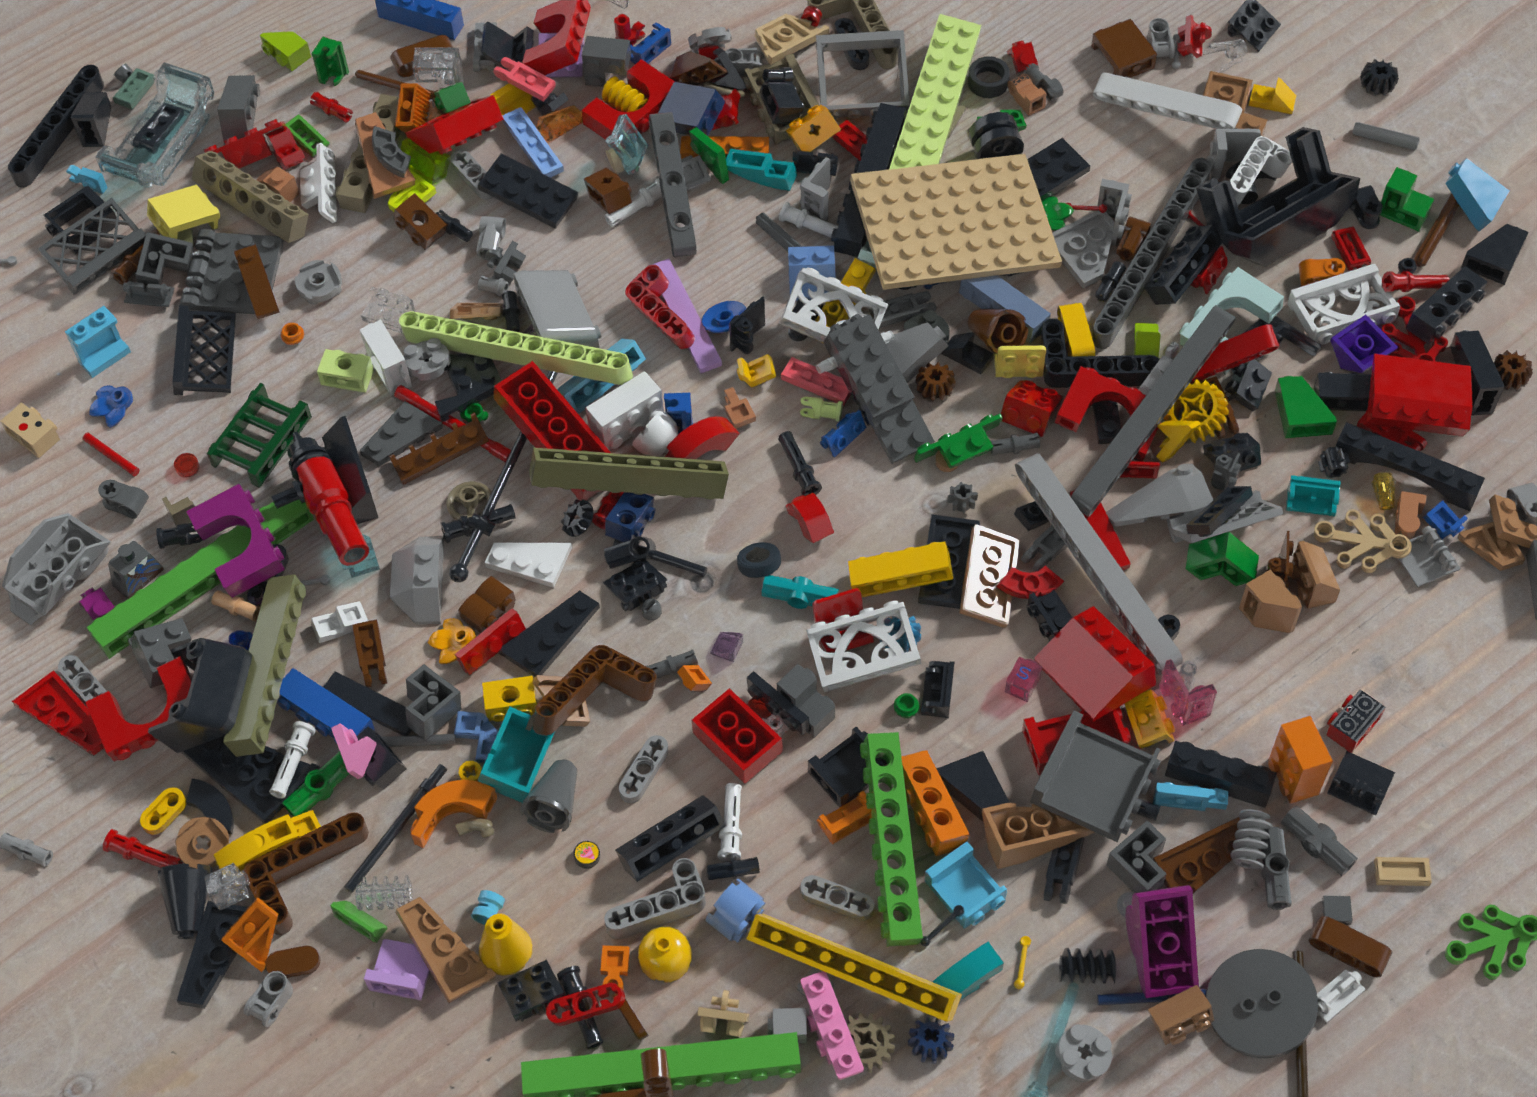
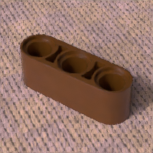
M439 35L399 48L392 52L390 59L398 76L405 78L453 62L456 58V52L448 36Z
M1327 916L1319 917L1308 940L1310 945L1317 950L1376 978H1380L1383 975L1392 956V950L1385 944Z

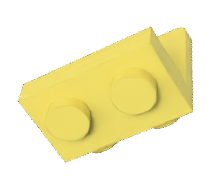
M1000 346L998 353H994L995 377H1043L1046 347Z

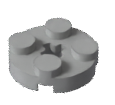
M715 27L702 30V35L696 37V33L688 37V42L692 52L698 54V48L718 45L724 49L725 44L731 41L732 36L729 28L725 30V27Z
M314 260L304 264L299 269L300 273L298 276L295 277V285L299 295L310 304L329 300L339 295L342 290V278L338 267L333 263L331 265L324 263L323 260ZM318 278H319L321 281L324 280L323 282H321V283H319V284H315V283H316L315 280L318 279Z
M431 338L428 341L419 342L415 345H408L404 349L405 354L403 357L405 358L411 378L413 375L422 381L435 379L444 373V368L447 364L449 367L451 362L447 347L437 338Z
M1076 1024L1060 1036L1056 1044L1057 1059L1059 1058L1063 1066L1061 1069L1067 1076L1076 1081L1088 1082L1100 1077L1108 1070L1112 1059L1110 1039L1096 1028L1088 1025ZM1078 1048H1086L1090 1057L1087 1056L1085 1059H1082Z

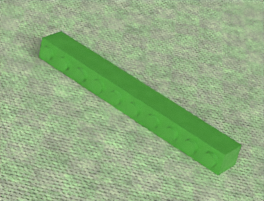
M300 500L278 509L275 507L274 502L259 509L265 519L262 522L264 529L268 527L275 539L271 542L272 545L279 544L314 520L306 503L301 504ZM236 526L229 532L220 535L217 540L199 549L195 555L186 561L180 562L165 575L159 576L146 588L138 590L134 596L116 605L113 610L104 616L95 619L87 627L93 640L110 659L130 645L128 640L132 637L134 631L163 623L219 585L221 581L215 568L236 558L247 549L251 540V529L244 526Z
M797 1032L521 1062L523 1097H595L600 1094L645 1088L641 1053L650 1049H664L666 1051L673 1090H681L685 1088V1085L694 1084L698 1087H708L713 1085V1082L722 1081L725 1084H736L741 1081L740 1079L752 1078L753 1081H763L768 1079V1076L779 1075L780 1078H791L796 1073H801Z

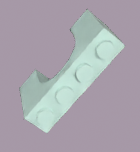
M1237 267L1233 273L1229 272L1222 282L1223 285L1218 290H1213L1205 306H1200L1196 310L1193 320L1183 325L1179 332L1180 345L1184 346L1215 305L1223 310L1229 308L1245 309L1269 324L1283 308L1284 296ZM1224 337L1221 342L1228 340V338Z

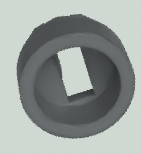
M125 63L115 71L114 76L119 81L125 83L133 71Z
M654 598L645 600L642 605L643 617L647 620L658 619L662 614L659 601Z

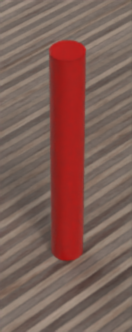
M87 432L83 435L82 439L129 474L134 477L139 474L140 469L92 434Z

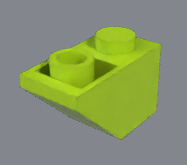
M293 31L260 34L262 50L268 56H273L282 67L286 66L289 70L294 71L311 58L308 42Z

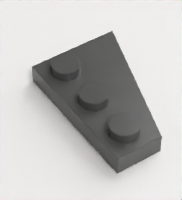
M404 401L360 449L361 456L380 467L391 460L390 455L398 456L404 452V448L414 442L418 444L425 439L424 436L433 431L438 432L443 428L442 423Z

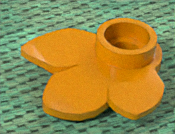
M449 618L443 621V629L435 631L429 637L428 644L435 649L441 650L439 663L448 664L457 660L454 654L472 641L476 634L471 627L464 626L459 619Z

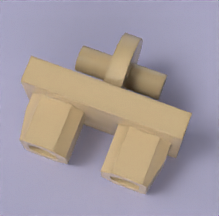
M724 990L722 997L712 996L711 1005H719L721 1010L698 1007L697 1015L701 1016L700 1027L702 1032L716 1033L717 1021L720 1018L728 1020L726 1035L741 1037L745 1022L749 1021V1014L728 1011V1007L738 1008L739 1000L729 999L730 991Z

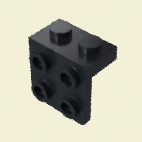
M486 22L483 25L481 53L486 59L509 71L502 66L501 60L503 57H507L517 63H523L526 50L533 48L534 30L526 26L513 37L494 24Z

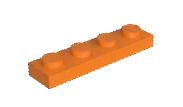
M681 136V159L691 155L693 158L698 156L690 146V136ZM708 136L724 149L725 157H727L730 149L769 154V137Z

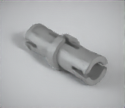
M4 833L0 838V849L16 854L21 860L28 859L45 867L50 864L53 858L51 850L34 845V842L29 839L22 840L9 833Z

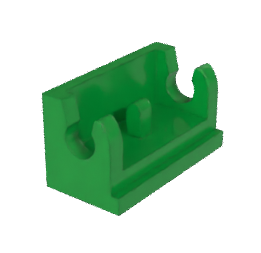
M322 36L312 52L319 83L325 84L329 81L330 77L335 76L336 78L333 83L336 86L341 82L345 74L348 75L349 73L343 44L340 41Z

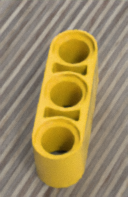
M1074 303L1058 306L1057 316L1064 327L1065 347L1068 357L1096 356L1083 304Z

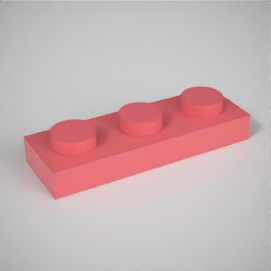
M791 357L781 373V380L838 403L841 401L843 406L851 395L841 377L826 371L819 374L815 366Z

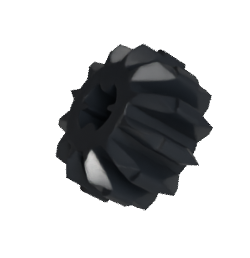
M1376 59L1372 63L1367 62L1360 75L1361 87L1366 88L1367 93L1374 92L1375 96L1378 93L1383 96L1387 92L1392 93L1399 80L1398 68L1393 67L1392 62L1385 63L1384 59L1381 62H1378Z

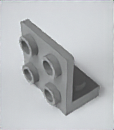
M825 157L821 163H817L808 178L805 177L800 184L801 210L806 209L809 215L824 221H828L829 158Z

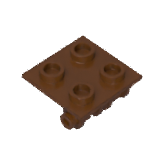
M1290 531L1286 533L1279 558L1270 559L1265 572L1271 570L1276 576H1279L1287 589L1289 577H1292L1293 562H1289V558L1293 554L1294 541H1289Z

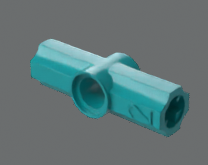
M768 575L764 578L761 595L787 601L790 606L797 609H805L808 606L812 607V603L815 600L838 594L839 589L814 584L810 579L802 576L788 579Z

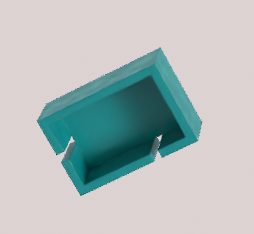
M509 706L482 768L478 782L495 788L497 793L522 803L531 790L554 733L550 735L537 734L533 730V725L530 731L527 730L526 727L531 715Z

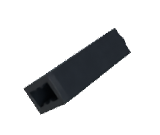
M1479 330L1455 332L1450 345L1454 362L1458 365L1471 366V416L1493 414L1504 389V384Z

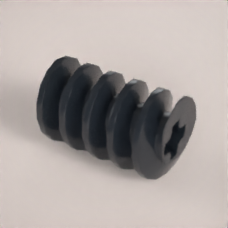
M1065 948L1062 955H1060L1059 982H1062L1065 974H1068L1070 982H1073L1075 976L1079 975L1081 983H1084L1086 976L1089 975L1092 983H1095L1097 977L1101 976L1103 984H1106L1108 977L1111 976L1115 984L1116 957L1113 950H1108L1106 957H1104L1102 949H1097L1095 956H1093L1091 949H1086L1083 956L1080 948H1076L1072 956L1070 949Z

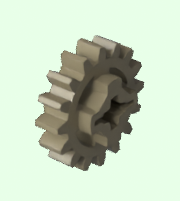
M859 1012L857 1020L849 1016V1025L847 1026L863 1067L867 1068L869 1074L872 1073L873 1066L875 1065L878 1069H883L882 1060L889 1063L891 1061L889 1053H894L895 1045L891 1044L895 1042V1034H889L891 1025L883 1026V1017L878 1018L876 1021L873 1019V1013L871 1012L868 1018H864L862 1012ZM879 1033L883 1038L884 1046H881V1043L877 1041ZM867 1040L870 1041V1044L865 1043L864 1046L860 1044L861 1042H866Z

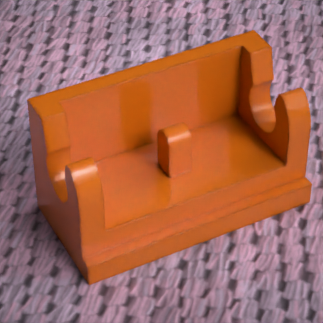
M864 791L858 793L859 796L830 814L818 816L817 823L832 845L869 824V819L872 818V811L867 809Z

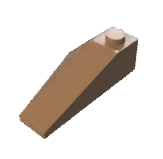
M1005 803L982 809L987 846L997 869L1024 863L1055 848H1060L1079 838L1095 833L1035 804H1032L1031 807H1017L1016 803Z

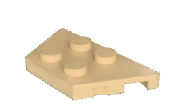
M784 14L755 29V38L768 63L773 64L785 58V56L816 42V35H829L830 27L823 25L820 29L811 26V21Z

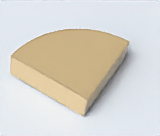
M614 148L605 150L614 172L617 174L624 172L619 151Z

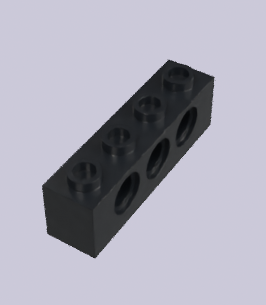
M1464 266L1412 313L1406 329L1427 344H1430L1435 338L1440 339L1448 326L1453 327L1459 320L1460 315H1466L1475 302L1478 304L1486 294L1484 289L1488 281Z
M702 795L615 849L625 871L638 882L724 828L725 823L717 806Z

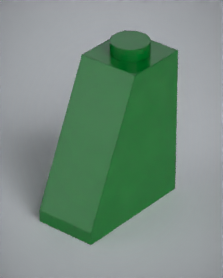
M1302 376L1278 378L1275 396L1285 439L1333 435L1337 423L1336 417Z

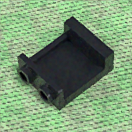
M857 726L852 729V735L826 755L820 759L815 755L808 760V773L839 808L856 798L858 793L869 788L868 783L865 784L863 779V769L866 768V760L861 758L860 745L864 743L868 733L865 731L861 732ZM875 759L879 766H887V762L884 759Z

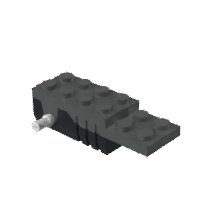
M856 314L850 320L848 319L840 325L837 323L830 327V331L823 343L831 357L816 365V369L819 374L835 368L839 371L850 394H853V400L859 406L862 416L864 415L867 426H872L891 464L916 453L919 446L928 442L933 444L935 441L913 402L915 397L886 345L890 340L895 339L893 332L889 330L886 333L880 334L870 314L864 317Z

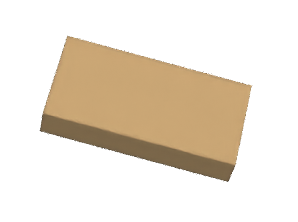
M1375 857L1374 859L1376 885L1430 886L1432 883L1429 858Z

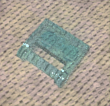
M619 115L612 134L606 139V144L616 152L625 165L626 172L629 175H633L640 168L648 144L628 115Z

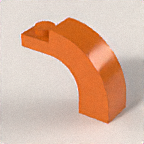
M456 780L433 788L415 806L418 819L414 821L410 831L414 844L424 848L438 823L448 815L468 813L486 819L497 801L495 788L473 780Z

